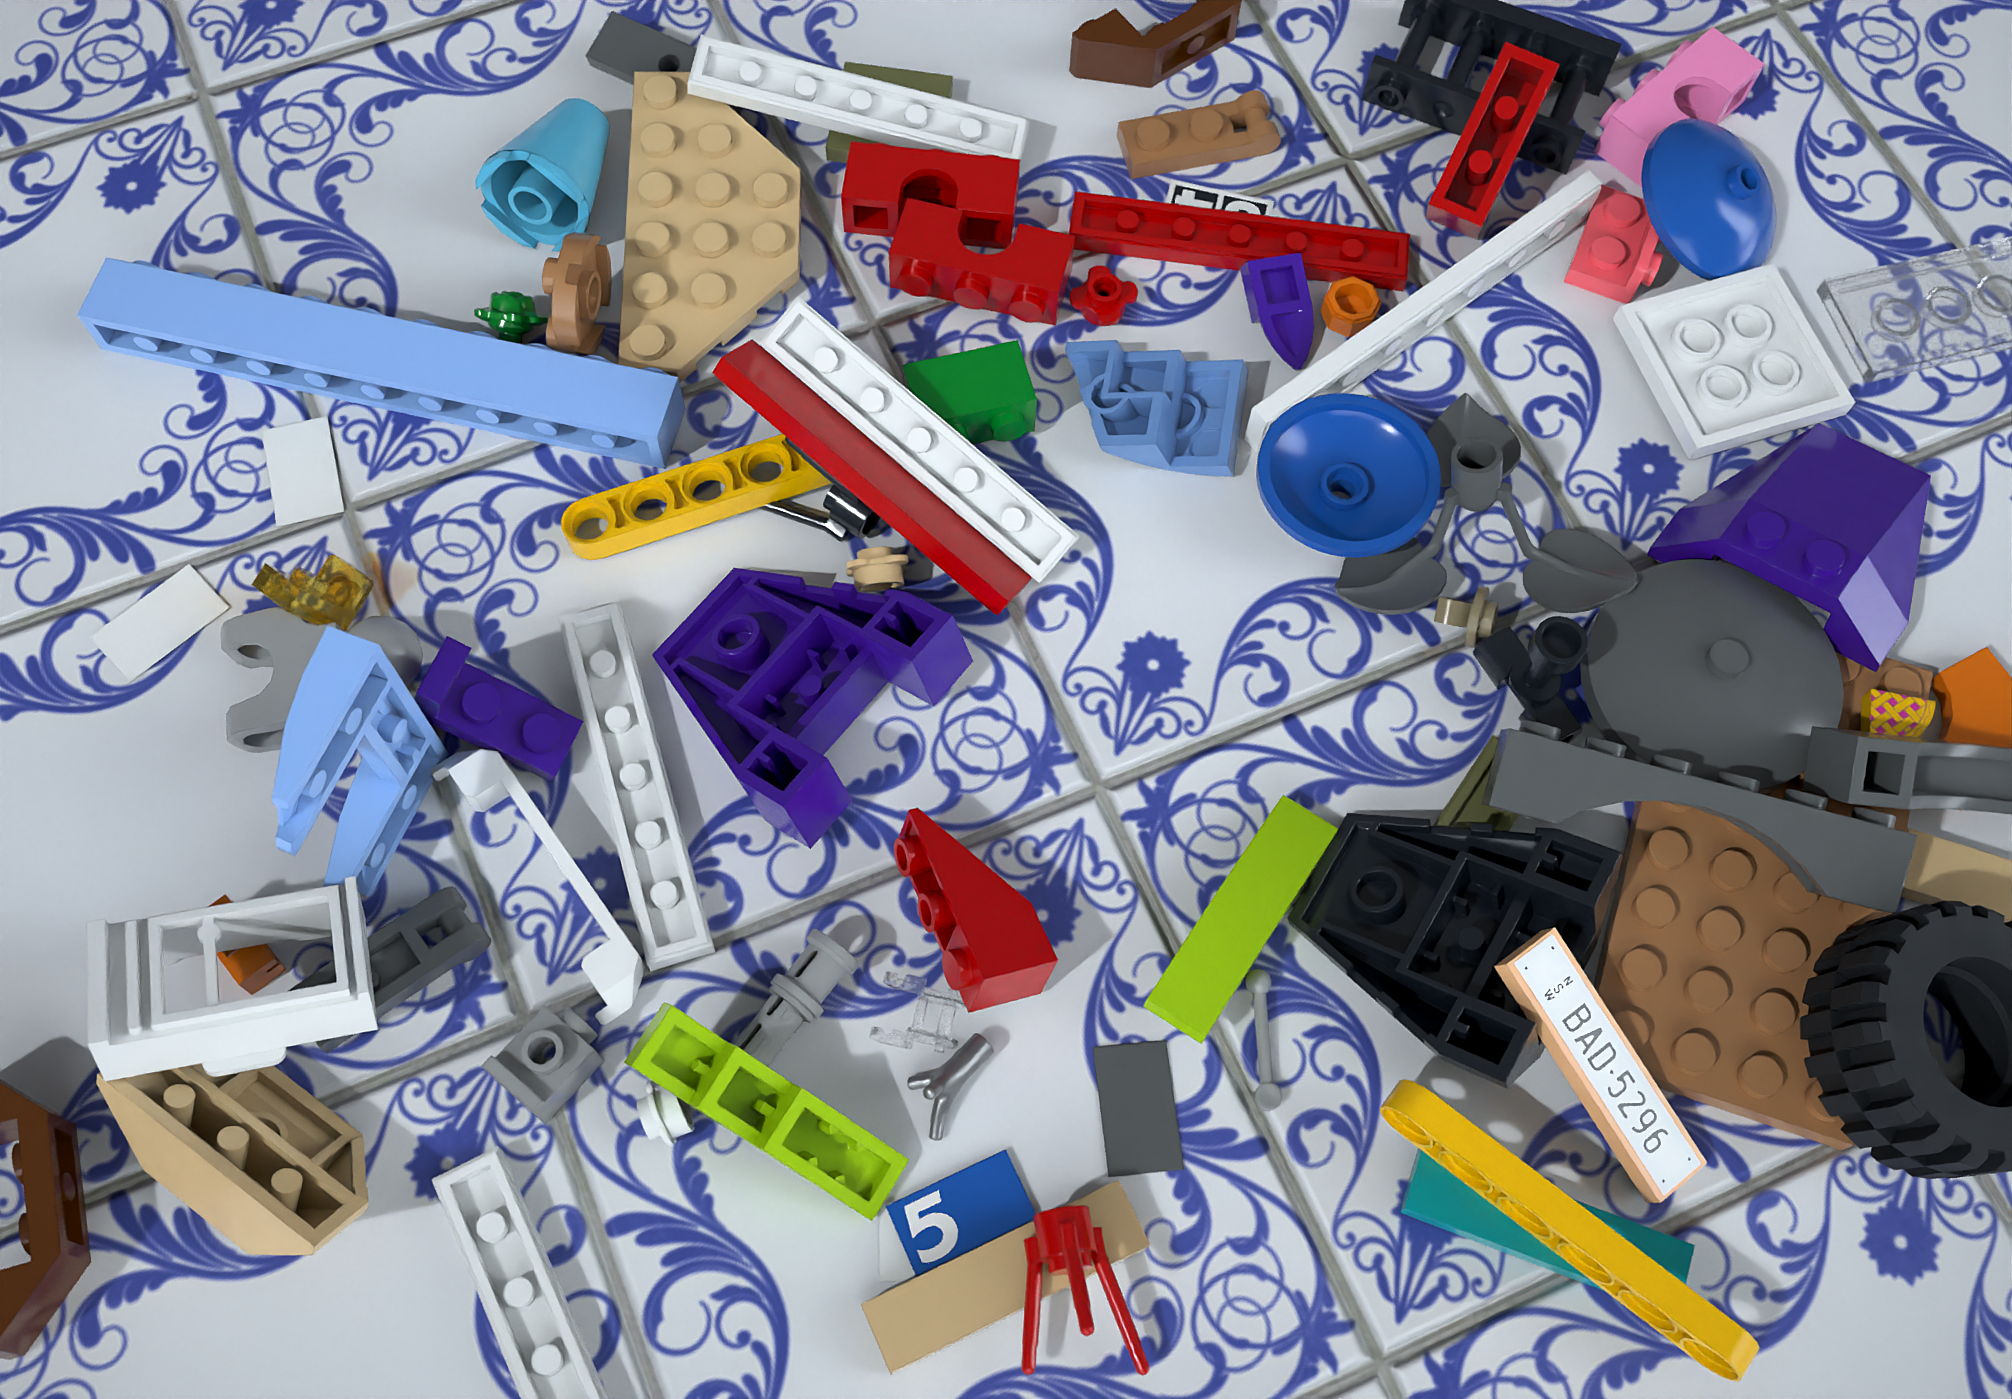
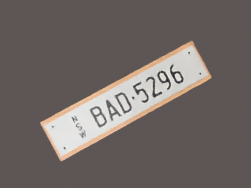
M1555 927L1540 931L1494 966L1527 1019L1536 1023L1538 1036L1646 1203H1661L1707 1164V1161Z

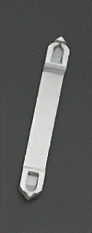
M484 749L457 752L434 766L430 773L435 780L441 781L451 775L474 811L485 812L508 796L512 798L609 939L584 956L581 965L587 977L607 1005L596 1013V1018L600 1024L606 1025L630 1009L637 995L645 970L642 959L499 752Z

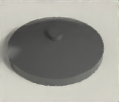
M1685 559L1655 565L1637 573L1638 584L1631 592L1606 601L1591 622L1586 634L1588 648L1580 662L1581 683L1589 712L1606 741L1627 747L1624 758L1649 765L1653 754L1683 760L1693 764L1691 776L1716 782L1719 771L1752 778L1760 781L1758 793L1766 795L1786 786L1805 771L1812 726L1837 729L1843 708L1844 692L1838 658L1826 632L1817 619L1788 591L1734 564L1715 560Z

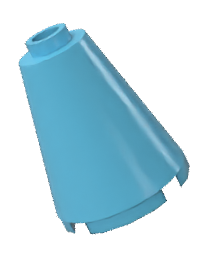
M566 99L484 162L475 180L476 190L481 186L485 198L481 207L486 217L503 234L519 244L535 249L538 242L555 245L551 252H557L561 250L566 234L586 232L610 134L608 120L601 110L583 99Z

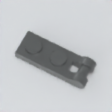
M451 886L440 889L367 937L377 1019L458 964L475 959L490 946L491 938L481 923H471L464 913L467 904L455 887ZM441 927L447 938L429 948L422 936L433 928ZM335 959L288 991L336 983ZM355 1034L315 1042L324 1052L329 1053Z

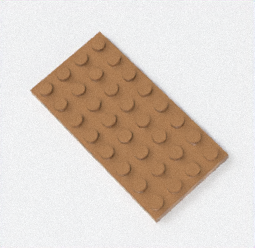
M1835 652L1841 669L1844 691L1843 708L1837 729L1860 731L1861 700L1870 689L1929 700L1933 676L1932 671L1886 657L1877 672H1874ZM1805 771L1786 786L1766 795L1783 800L1786 789L1805 792L1802 791ZM1827 798L1828 803L1825 811L1851 817L1854 807L1870 809L1896 816L1894 829L1907 831L1910 813L1908 809L1848 804ZM1635 801L1593 987L1660 1089L1839 1150H1844L1853 1146L1854 1142L1840 1130L1845 1124L1839 1116L1831 1117L1826 1112L1817 1097L1823 1094V1090L1817 1077L1809 1078L1804 1063V1058L1810 1057L1808 1040H1800L1799 1020L1801 1016L1808 1015L1809 1006L1802 1003V998L1807 980L1819 976L1813 971L1815 962L1825 948L1834 945L1837 936L1852 927L1891 915L1892 913L1877 911L1807 892L1788 866L1764 844L1725 819L1690 806L1661 801Z

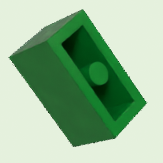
M1018 340L902 365L903 386L972 445L992 440L1000 442L1011 441L1021 437L1024 433L1035 431L1037 397Z

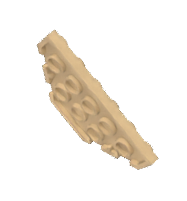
M634 72L618 365L638 369L644 367L657 368L671 376L678 377L679 383H681L697 369V361L718 343L723 346L758 317L757 310L778 292L784 295L800 281L801 170L729 105L688 94L690 72Z

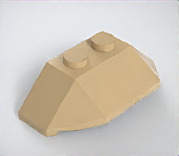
M202 1063L106 1082L101 1072L97 1074L96 1084L142 1169L248 1255L312 1256L367 1210L369 1198L368 1187H366L363 1134L275 1066L223 1076H210L205 1072Z

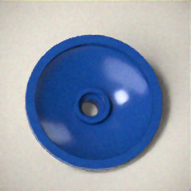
M1695 118L1683 119L1661 130L1652 139L1645 152L1641 182L1647 213L1664 246L1686 269L1708 281L1761 267L1771 251L1774 240L1776 205L1770 182L1757 157L1735 134L1706 120Z
M1348 393L1326 394L1309 398L1294 405L1281 414L1271 425L1262 441L1257 458V486L1260 497L1270 516L1288 535L1298 542L1319 552L1334 556L1369 557L1392 551L1404 545L1426 525L1440 494V464L1436 451L1425 432L1416 422L1399 409L1386 402L1364 395ZM1336 491L1343 492L1350 499H1341L1332 493Z

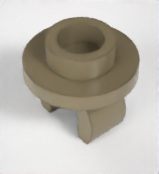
M1484 586L1478 587L1473 603L1448 597H1439L1434 622L1467 628L1465 646L1475 648L1480 637L1487 638L1492 635L1499 602L1488 600L1489 587Z

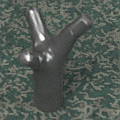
M974 1033L939 1068L926 1074L910 1076L907 1080L910 1090L924 1088L923 1096L928 1100L934 1099L929 1138L932 1140H942L945 1119L958 1092L971 1075L994 1053L991 1044L978 1033Z

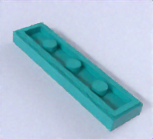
M1418 1148L1400 1213L1603 1290ZM1575 1200L1686 1284L1695 1245Z

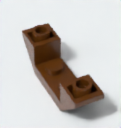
M1195 0L1196 3L1189 10L1166 23L1155 25L1144 36L1115 8L1096 20L1086 21L1076 31L1072 32L1069 71L1075 78L1152 88L1233 41L1242 0Z
M0 1079V1145L19 1140L12 1148V1165L17 1179L24 1186L26 1212L22 1213L19 1218L18 1229L21 1244L31 1258L29 1262L0 1270V1358L11 1360L26 1355L90 1265L91 1255L76 1124Z

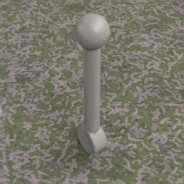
M1255 969L1248 973L1245 980L1247 989L1253 994L1260 1085L1256 1088L1253 1099L1259 1109L1272 1111L1282 1101L1281 1089L1273 1083L1266 993L1270 990L1272 981L1266 971Z

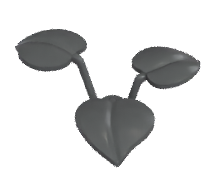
M1464 393L1437 418L1426 434L1439 460L1441 486L1451 487L1444 492V505L1431 541L1426 547L1422 548L1419 540L1413 537L1404 545L1380 555L1358 558L1346 557L1334 589L1338 597L1348 604L1371 613L1387 615L1405 614L1427 606L1441 594L1447 583L1446 569L1439 562L1432 559V557L1441 548L1455 506L1460 505L1468 511L1478 512L1488 509L1496 500L1501 501L1523 555L1533 560L1523 571V586L1532 600L1542 607L1560 613L1589 611L1602 606L1606 601L1631 592L1638 584V576L1630 562L1615 548L1601 538L1581 530H1552L1543 537L1539 549L1531 543L1512 498V485L1502 482V479L1511 474L1519 464L1521 457L1520 442L1515 433L1506 424L1490 415L1469 394Z

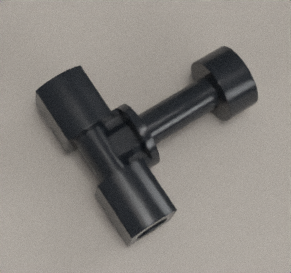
M1553 616L1545 619L1539 624L1530 638L1528 651L1510 626L1483 639L1475 647L1473 655L1495 687L1499 690L1508 685L1525 709L1518 718L1520 722L1521 720H1528L1561 729L1558 741L1570 743L1582 732L1583 728L1557 693L1561 686L1560 675L1572 671L1585 655L1588 648L1587 635L1576 621L1563 616Z

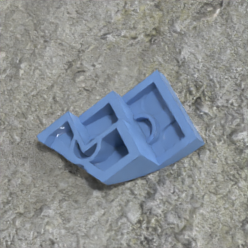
M1117 340L1066 342L1065 351L1073 366L1080 386V394L1084 405L1089 411L1095 436L1103 452L1142 465L1168 471L1205 476L1234 477L1249 373L1243 359L1186 361L1180 350L1124 352Z

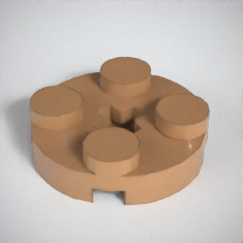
M578 232L566 234L559 257H548L544 263L542 288L545 294L552 295V314L548 319L546 327V342L551 349L592 355L596 352L603 339L606 325L596 324L595 322L599 306L610 307L612 272L607 245L597 244L601 239L599 235Z

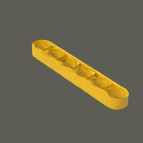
M780 434L582 498L572 503L564 511L561 519V530L574 554L588 560L602 559L832 483L785 442V435ZM763 462H776L783 467L782 473L772 481L760 482L751 478L752 470ZM715 480L725 485L723 493L713 500L702 501L693 497L695 488L705 481ZM658 499L667 503L665 511L655 519L642 520L635 516L637 507L647 500ZM600 518L608 522L606 530L594 539L586 540L576 536L578 527L588 519Z
M1402 1079L1397 1083L1380 1107L1381 1115L1391 1127L1702 1366L1730 1381L1739 1382L1760 1349L1757 1341L1745 1329L1434 1093L1410 1080Z

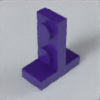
M447 636L414 696V700L430 725H435L484 750L498 751L504 760L552 782L584 721L466 663L472 648Z

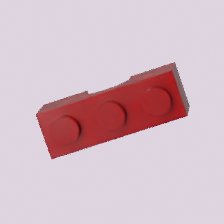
M850 142L841 193L844 232L894 238L906 200L911 198L963 210V245L1006 249L1013 240L1019 192L1020 159L1003 158L997 155L946 152L941 149L927 150L890 146L884 143Z
M907 198L888 252L890 287L903 290L905 293L916 297L930 296L955 302L972 310L985 309L1014 316L1023 322H1041L1056 326L1072 272L1075 236L1019 223L1013 242L1005 250L995 254H979L963 245V210Z

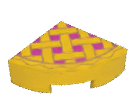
M1870 689L1861 700L1860 731L1918 737L1930 724L1936 701Z

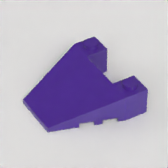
M733 568L652 654L764 820L809 849L816 844L853 801L830 761L824 756L837 739L888 682L935 706L973 662L953 615L908 592L887 589L884 596L857 592L854 584L834 582L832 588L806 585L802 577Z

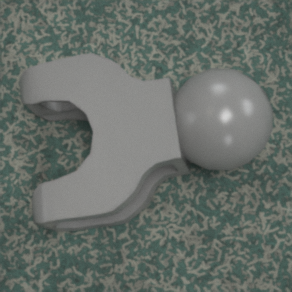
M273 607L236 616L223 623L221 627V649L234 661L247 668L274 667L271 681L260 694L230 706L226 713V738L230 744L251 753L281 750L285 723L302 675L327 625L342 630L336 622L315 626L306 623L292 611ZM370 616L354 623L347 631V633L379 644L407 688L420 673L423 651L417 633L406 623L391 616Z

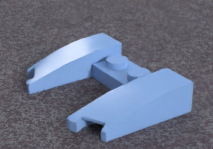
M327 625L302 675L284 727L272 795V802L277 805L279 822L275 836L276 847L279 850L296 856L357 749L362 755V759L339 817L323 887L345 884V878L355 876L359 893L371 896L435 779L430 773L431 769L444 761L448 752L380 645Z

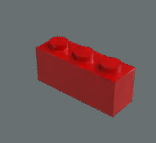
M1505 42L1428 203L1425 218L1477 240L1553 83L1560 64Z

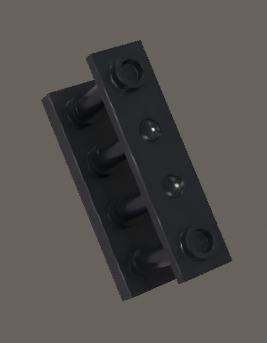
M1405 0L1398 25L1409 28V31L1394 61L1375 55L1361 100L1461 136L1481 92L1466 87L1480 55L1497 60L1505 42H1508L1560 64L1553 81L1563 85L1549 117L1537 114L1517 157L1566 175L1586 131L1570 125L1583 92L1599 97L1622 44L1500 0ZM1430 36L1460 47L1446 79L1415 69Z

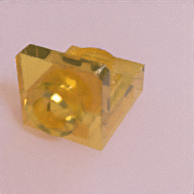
M332 554L327 558L317 576L299 566H295L292 573L288 574L265 563L251 585L286 612L316 625L336 622L345 632L373 589L374 581L343 558Z

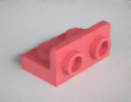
M1601 185L1602 189L1586 220L1564 282L1627 304L1632 300L1640 284L1648 287L1651 286L1664 255L1654 250L1657 242L1662 243L1651 223L1644 199Z

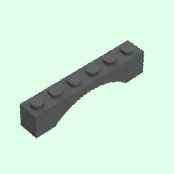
M1521 720L1519 730L1508 728L1500 731L1481 805L1550 823H1557L1585 810L1625 801H1661L1690 806L1725 819L1758 839L1788 866L1807 892L1877 911L1897 913L1917 835L1894 829L1896 816L1860 807L1853 808L1851 817L1825 811L1828 799L1821 796L1786 789L1784 799L1782 800L1759 794L1760 781L1721 771H1719L1716 782L1691 776L1692 763L1657 754L1652 755L1650 765L1624 758L1626 746L1593 737L1586 738L1584 747L1558 741L1561 729L1533 721Z
M1812 726L1802 791L1848 804L1908 810L1956 809L2012 815V747Z

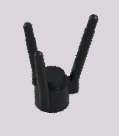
M785 437V442L834 484L823 502V507L830 511L829 518L780 501L771 502L758 508L825 531L839 542H843L849 532L859 539L865 538L875 528L881 517L791 440Z

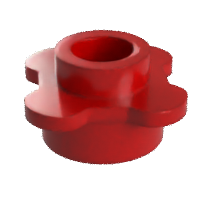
M1097 265L1089 269L1088 279L1081 287L1071 290L1070 304L1073 308L1080 310L1082 316L1089 323L1097 326H1111L1118 323L1123 317L1126 304L1134 303L1137 300L1138 288L1131 281H1121L1118 277L1111 274L1108 267ZM1107 293L1109 296H1100L1099 294Z

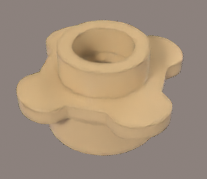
M888 546L862 549L857 552V559L846 563L847 576L854 577V585L858 592L886 591L887 589H896L904 585L903 571L907 569L908 555H894V548Z

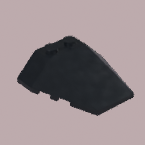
M1347 813L1287 919L1296 931L1441 1060L1504 1088H1508L1541 1057L1545 1045L1537 1034L1536 1023L1527 1019L1494 966L1540 931L1555 927L1584 971L1597 945L1623 857L1620 851L1556 828L1536 827L1535 833L1497 831L1494 830L1493 824L1471 822V828L1431 826L1430 819Z

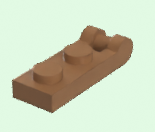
M1258 90L1246 92L1239 96L1236 101L1118 122L1117 139L1131 179L1262 156L1274 151L1281 143V137L1276 124L1267 118L1270 108L1263 92ZM1247 126V131L1234 132L1235 128Z

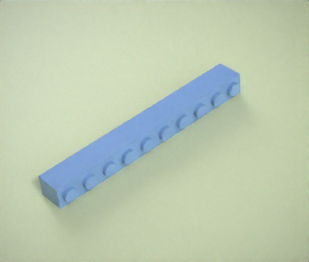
M106 257L77 314L103 350L663 469L666 468L686 410L678 377L671 376L657 368L644 367L638 369L614 364L596 355L580 357L556 352L550 347L539 343H529L527 345L499 340L481 331L466 333L442 328L424 319L408 321L385 316L374 309L366 307L358 309L328 304L314 296L305 295L299 298L279 294L257 284L236 285L217 281L199 272H191L189 274L160 269L156 265L142 260H136L131 263Z

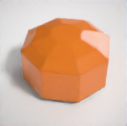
M1349 277L1332 282L1324 297L1320 312L1329 330L1349 338L1375 321L1382 302L1374 285L1356 277Z

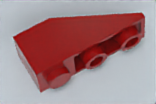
M919 808L909 809L899 838L894 842L895 862L901 875L909 877L918 896L917 905L921 923L928 933L933 932L943 954V972L950 988L954 991L959 990L968 1013L1041 994L1058 959L1032 903Z

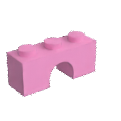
M1712 26L1694 43L1689 39L1684 41L1673 53L1667 66L1661 72L1656 68L1652 69L1641 80L1631 98L1627 101L1619 98L1609 107L1599 123V126L1604 130L1594 152L1642 188L1643 159L1652 139L1669 125L1679 120L1691 119L1690 117L1706 120L1718 125L1745 101L1765 64Z

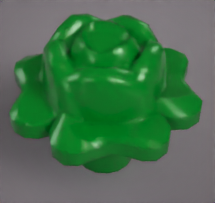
M502 291L501 294L493 292L491 293L489 307L474 309V316L488 322V325L498 332L499 340L522 344V334L530 332L533 326H541L548 322L547 316L536 314L533 298L520 292Z

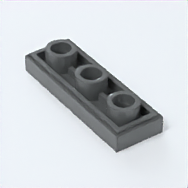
M612 11L585 56L590 66L634 85V72H691L697 48ZM727 104L739 115L743 110L742 107Z

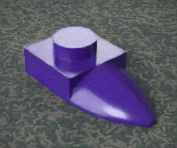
M1301 253L1247 261L1240 267L1251 322H1260L1263 332L1274 351L1294 370H1300L1308 357L1314 331L1313 306Z

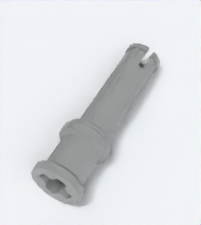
M813 928L806 938L809 945L786 974L777 973L771 980L772 986L769 988V991L772 995L751 1023L745 1027L733 1042V1045L738 1046L767 1067L804 1021L811 1023L813 1019L817 1020L824 1012L821 1005L845 973L853 975L860 966L858 961L847 950L817 929Z

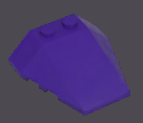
M1818 423L1680 508L1651 545L1647 555L1661 563L1685 559L1719 561L1722 558L1830 613L1823 629L1835 652L1877 672L1909 622L1931 475Z

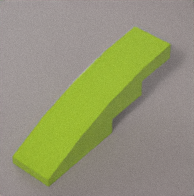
M1282 795L1181 945L1143 1007L1202 1044L1259 957L1305 881L1328 848L1338 828L1285 795Z
M663 1002L624 1061L625 1064L871 1221L875 1218L909 1161L908 1158L804 1088L791 1083L738 1046L728 1043L669 1003Z

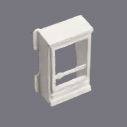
M356 877L345 878V884L168 913L113 924H107L106 919L87 921V1044L104 1081L202 1063L208 1075L223 1076L277 1065L284 1060L287 1053L286 1047L378 1030L366 919ZM332 936L336 983L220 1004L217 952L290 939L294 941H307ZM204 955L207 1006L166 1014L164 966L178 963L183 958Z

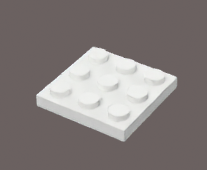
M1774 263L1620 305L1613 317L1614 323L1689 461L1846 415L1855 404L1852 395Z

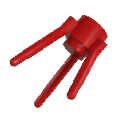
M1065 1206L1035 1214L1033 1219L1036 1236L1024 1239L1027 1277L1022 1334L1021 1370L1023 1373L1031 1375L1036 1369L1044 1263H1048L1049 1275L1068 1274L1080 1332L1084 1336H1090L1094 1332V1322L1084 1271L1091 1269L1093 1262L1134 1367L1139 1375H1146L1150 1370L1148 1360L1107 1256L1102 1227H1092L1089 1206Z

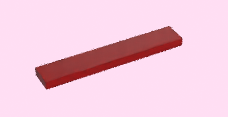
M1075 191L1069 228V235L1075 236L1074 250L1240 271V267L1247 261L1301 253L1306 279L1332 283L1337 280L1356 277L1374 285L1378 289L1402 292L1407 282L1409 233Z
M753 339L721 357L712 372L715 374V377L993 614L998 616L1032 579L1028 573Z

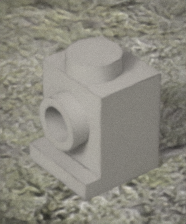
M544 1005L495 1058L491 1055L481 1066L546 1125L603 1063V1060L596 1050L590 1046L598 1034L584 1020L569 1008L557 1017ZM549 1043L556 1045V1053L551 1061L545 1064L534 1063L535 1058Z

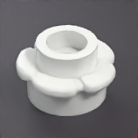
M647 1081L646 1091L648 1096L636 1102L642 1126L650 1140L661 1136L668 1146L675 1145L677 1137L694 1131V1122L689 1104L655 1082Z

